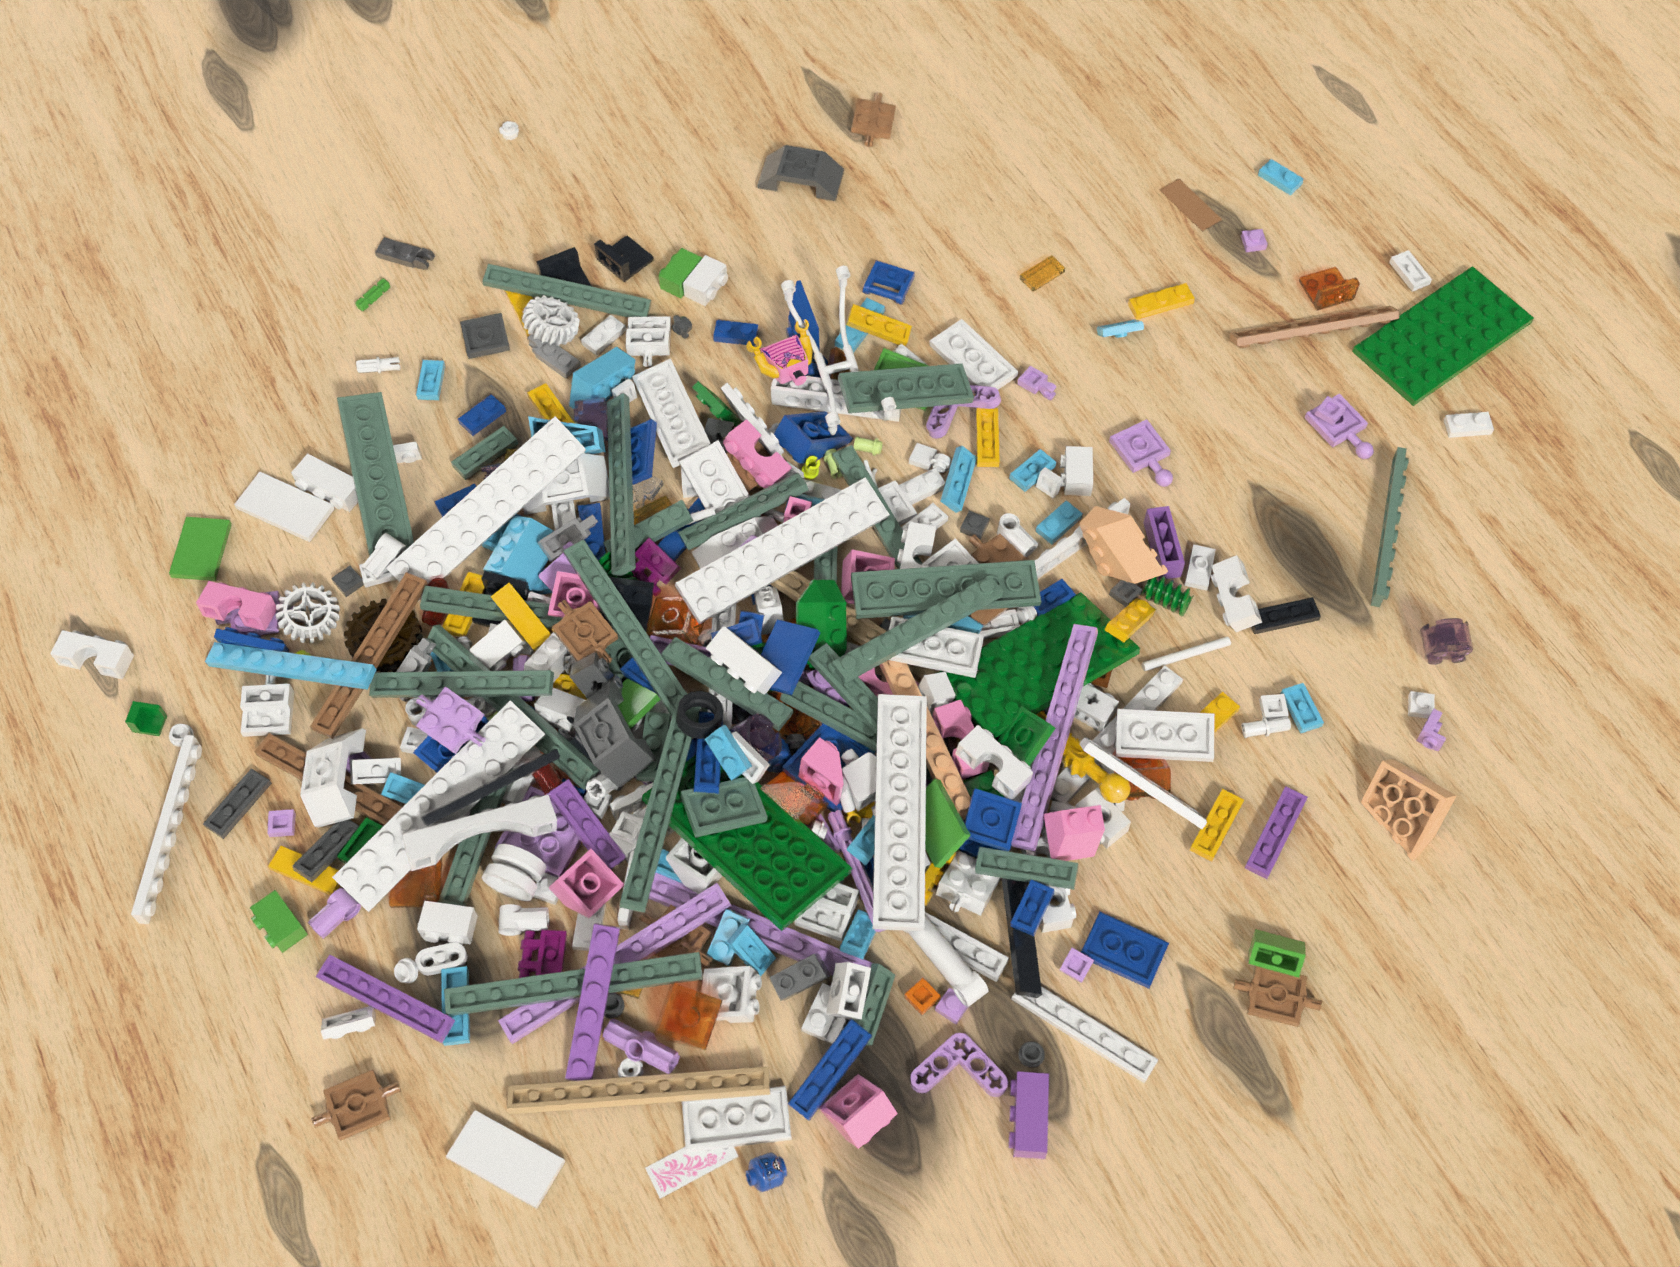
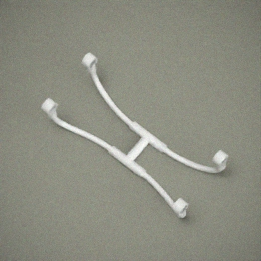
M840 266L836 269L840 286V331L844 345L843 351L847 361L826 366L822 353L819 352L808 329L806 331L807 336L809 335L815 354L814 358L829 397L831 413L827 414L825 419L831 435L836 434L840 419L836 412L832 391L833 385L829 374L850 369L851 372H859L851 345H849L845 328V288L847 286V279L850 277L848 266ZM786 280L781 284L785 301H787L788 308L796 322L798 321L800 328L804 329V323L792 303L793 293L796 291L794 282ZM887 397L881 401L884 414L880 411H873L884 421L892 417L893 410L896 408L893 397Z

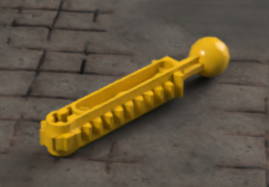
M1044 711L1035 714L1046 721L1047 715H1045ZM1069 733L1061 760L1064 763V767L1071 769V775L1077 774L1082 778L1087 774L1100 785V793L1104 800L1110 803L1125 801L1131 790L1129 780L1118 773L1108 774L1094 762L1093 756L1082 749L1079 739H1075L1072 733Z

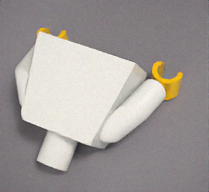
M849 749L841 756L847 766L842 768L844 785L840 802L843 811L847 812L844 820L850 827L849 819L851 816L856 817L857 823L861 821V817L854 812V809L856 808L857 811L874 802L876 797V756L868 752L858 757L853 749Z

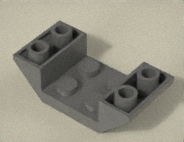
M785 145L766 157L757 187L759 189L777 191L780 181L816 187V198L836 201L844 175V168L825 151Z
M611 680L576 708L573 726L593 765L617 787H622L656 761L646 740L634 738L618 707L624 699L615 682Z

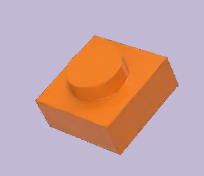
M922 978L904 994V998L923 1015L940 999V994Z

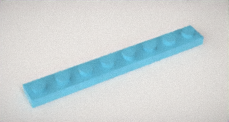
M214 642L205 660L209 667L368 690L377 670L373 664Z

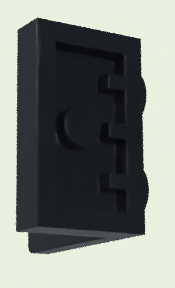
M628 235L612 246L604 243L601 239L594 243L597 261L623 282H626L654 261V257Z
M575 247L536 261L539 275L591 286L580 266L579 255Z
M487 571L484 572L481 578L485 588L484 594L493 595L510 583L521 598L527 601L530 593L528 582ZM472 618L473 623L490 627V624L499 625L501 621Z
M608 576L645 632H647L653 603L654 583ZM602 613V616L604 617V619H605V620L608 622V624L611 626V624L609 623V621L607 620V618L605 617V615Z

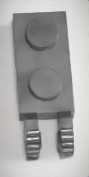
M385 237L375 251L377 258L427 270L430 266L426 260L431 261L435 258L433 251L427 248H419Z

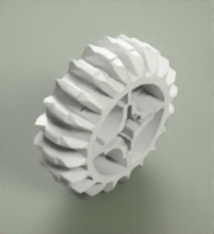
M545 295L542 298L536 296L535 299H531L527 306H525L522 316V322L524 323V328L528 329V334H533L534 339H540L542 343L544 341L548 342L550 346L552 343L559 346L560 344L566 345L567 342H571L579 330L580 319L577 318L578 313L573 312L574 308L567 306V302L563 303L560 299L556 300L552 296L547 298Z
M303 582L302 588L298 589L296 585H293V592L286 590V597L280 596V604L276 605V611H278L276 613V620H279V628H284L285 635L291 634L293 641L300 637V642L304 643L306 638H309L313 644L314 637H318L322 641L323 633L330 636V628L336 629L337 623L335 621L340 619L338 614L340 607L336 605L337 598L331 597L332 592L330 590L324 592L323 585L316 589L315 583L312 582L310 587H306V584ZM310 599L317 600L321 603L315 604L311 602ZM302 600V603L299 606L293 607V609H291V607L295 603ZM306 606H308V609L311 613L309 614L310 620H308L307 615L305 613ZM323 616H325V618L320 623L314 625V622L317 619L323 618ZM292 620H295V622H302L306 625V627L297 625Z

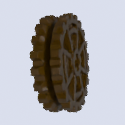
M381 599L380 603H376L375 600L370 601V605L367 607L362 605L359 607V613L353 612L351 615L353 620L347 621L346 627L348 630L344 631V637L347 640L344 643L352 658L387 604L386 599ZM413 610L376 668V671L387 672L391 670L392 672H397L398 667H400L409 651L423 639V635L420 634L422 627L419 625V620L415 617Z

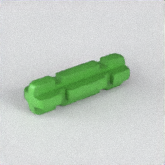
M384 278L376 283L377 286L371 287L362 295L363 298L360 297L355 302L356 307L360 311H365L369 307L368 304L372 305L383 295L382 292L385 293L390 289V283Z

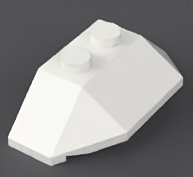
M773 516L754 517L712 536L692 551V554L701 569L739 548L751 535L759 537L777 527Z

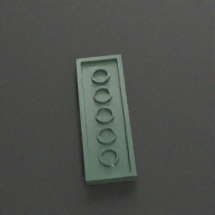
M962 363L839 373L838 376L848 414L884 411L881 401L887 397L894 398L896 404L894 410L972 403L974 400V395Z

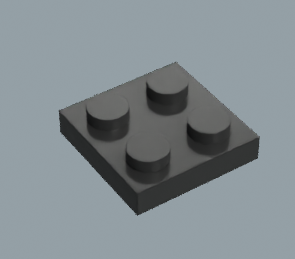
M502 313L460 321L468 359L510 350Z

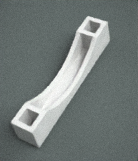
M549 795L533 796L527 801L511 802L501 808H489L479 814L463 815L453 821L437 822L431 827L415 828L403 834V844L411 871L437 864L442 856L453 846L477 834L491 831H510L536 837L557 831V818Z

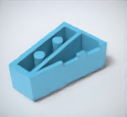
M615 347L575 371L572 377L569 406L589 419L613 396L612 389L627 379L632 378L635 373L636 359Z
M528 416L531 437L550 420ZM561 422L586 449L585 454L606 452L601 429L595 426Z

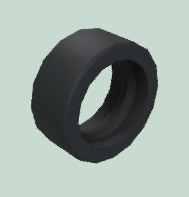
M695 691L683 696L679 701L676 715L679 729L692 738H707L721 727L724 712L722 703L716 696L704 691ZM692 707H703L714 714V719L706 723H697L688 719L685 713Z

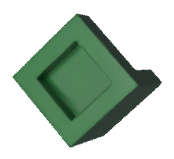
M133 701L125 723L133 733L160 736L167 719V714L160 705Z

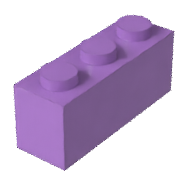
M1169 506L1149 508L1146 511L1143 523L1149 546L1157 553L1155 559L1159 565H1165L1168 570L1166 574L1158 576V579L1162 576H1165V579L1179 578L1182 575L1185 561Z
M1017 1071L1016 1079L1011 1080L1010 1096H1015V1106H1010L1009 1122H1014V1132H1009V1148H1013V1157L1046 1158L1049 1074Z

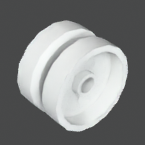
M498 844L491 857L494 863L488 864L482 875L483 881L489 887L505 896L516 900L530 901L537 889L535 882L542 879L547 869L545 863L534 854L522 848L509 844Z

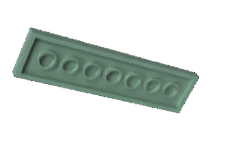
M382 392L338 397L337 404L369 557L374 552L378 540L385 533L406 546V550L414 543Z
M1035 560L852 572L851 582L856 619L917 615L989 575L1003 590V597L979 610L1040 606L1041 596Z

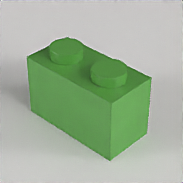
M681 248L677 254L671 257L668 265L660 270L658 275L660 289L681 299L684 296L683 282L699 264L702 257Z
M276 890L250 907L255 915L251 920L259 930L264 928L268 934L264 938L272 949L277 946L283 953L308 935Z
M1255 929L1249 948L1248 964L1299 978L1306 956L1305 942Z

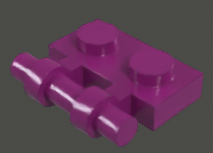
M650 538L635 552V556L639 561L635 564L636 569L632 570L633 577L639 581L653 582V595L658 596L661 593V589L657 586V582L660 580L667 585L681 570V567ZM646 567L652 572L649 577L644 573Z
M541 930L539 940L534 939V931H525L524 939L521 940L520 946L522 958L518 962L517 969L520 972L519 978L529 977L531 972H536L535 976L563 972L567 932ZM539 950L537 961H531L532 951Z

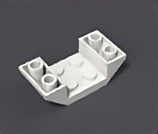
M583 453L523 507L524 514L547 511L546 505L588 497L591 503L610 499L609 479L604 456Z
M363 728L335 736L333 739L328 738L307 751L300 796L313 825L317 828L354 818L357 795L343 789L348 756L363 752L366 730Z

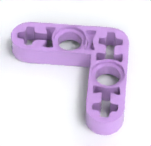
M970 385L972 393L976 394L972 403L934 406L926 425L929 435L935 439L945 436L958 406L985 409L997 407L1001 403L998 389L988 386ZM943 408L949 409L944 414L939 413V411Z
M964 1033L952 1035L916 1067L910 1077L913 1090L918 1093H926L960 1064L978 1085L992 1097L1003 1095L1008 1084L1005 1074ZM955 1041L958 1043L965 1042L964 1049L968 1054L971 1050L974 1051L968 1056L966 1061L964 1060L966 1053L962 1049L957 1051L954 1049ZM945 1057L948 1060V1066L945 1069L936 1068L934 1065L935 1058ZM973 1059L983 1060L985 1068L981 1071L973 1070L970 1066V1062ZM926 1066H929L932 1073L927 1077V1084L920 1083L918 1085L917 1075L924 1077L929 1070ZM989 1069L992 1070L989 1076L994 1081L1001 1080L1000 1089L998 1087L992 1089L990 1087L991 1080L987 1076L984 1080L981 1078L987 1074Z

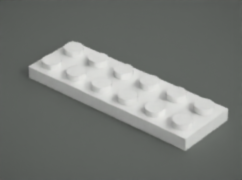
M671 359L632 376L650 418L657 422L656 432L673 468L680 465V460L710 445V441Z

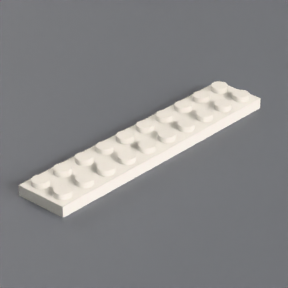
M554 417L388 565L386 569L399 582L407 572L426 580L428 586H437L578 459L586 449Z
M865 477L676 582L675 587L697 622L701 624L886 519L890 514Z
M878 694L873 929L924 931L927 696Z
M509 701L478 732L479 735L486 739L483 743L476 738L483 744L481 747L470 740L332 877L368 912L410 872L411 868L403 844V834L415 828L423 829L433 825H424L421 816L509 772L545 736V733L512 701ZM481 799L435 823L453 821L460 816L466 815Z

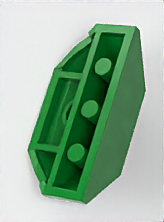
M811 580L809 586L796 602V624L814 628L820 632L812 653L827 643L841 657L847 650L846 601L835 580ZM807 661V665L810 667V670H815L811 663Z

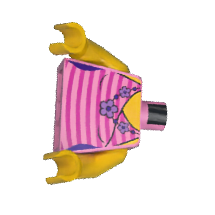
M804 319V329L798 326V321L795 324V331L801 337L794 335L760 350L762 342L758 337L753 339L756 347L752 346L750 341L747 342L746 348L749 352L754 353V359L762 374L776 379L780 384L792 380L797 386L805 383V375L808 373V366L812 362L813 353L810 337L806 334L809 327L806 319Z

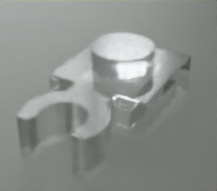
M652 475L651 478L634 484L633 491L635 494H633V503L639 502L636 505L637 511L641 512L644 509L646 499L652 501L664 485L661 479Z

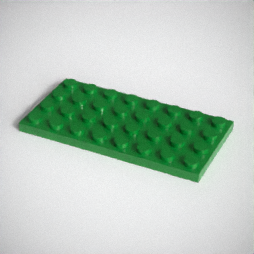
M1472 266L1401 314L1399 319L1392 320L1354 346L1352 352L1414 406L1530 325L1534 317Z
M1080 592L1069 601L1045 614H1040L1034 620L1024 623L983 646L975 678L946 672L956 695L953 702L961 700L964 707H968L971 713V721L976 726L979 725L983 730H988L996 738L1012 723L1013 717L1021 706L1034 714L1050 706L1074 624L1096 627L1098 630L1083 686L1140 654V647L1130 638L1123 642L1105 631L1107 624L1111 620Z
M696 755L685 763L669 826L781 931L851 873L852 867L758 782L755 783V786L767 814L766 822L695 838L680 795L681 791L694 788ZM721 766L720 783L730 781L729 776ZM741 774L736 779L744 778L745 776ZM652 788L642 795V801L646 805H648Z

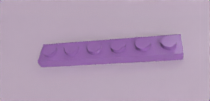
M594 924L565 1079L574 1081L593 1079L620 927Z
M332 955L328 956L316 975L319 980L441 1044L455 1023L452 1017Z

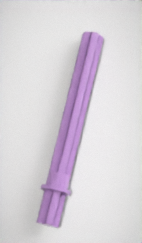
M840 810L831 812L828 819L834 831L833 838L838 841L846 862L852 867V877L873 925V886L863 863L846 850L853 841L851 828L847 827ZM875 929L876 932L885 931L881 929Z

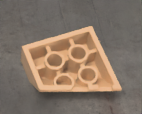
M1095 506L1079 523L1083 537L1090 549V554L1096 563L1097 570L1103 576H1110L1135 584L1168 572L1165 565L1160 566L1155 559L1157 556L1155 550L1149 548L1144 543L1143 539L1145 536L1131 515Z
M1389 759L1381 762L1361 803L1377 822L1388 830L1392 835L1391 838L1402 846L1408 853L1407 856L1412 861H1415L1435 837L1456 795L1395 759Z

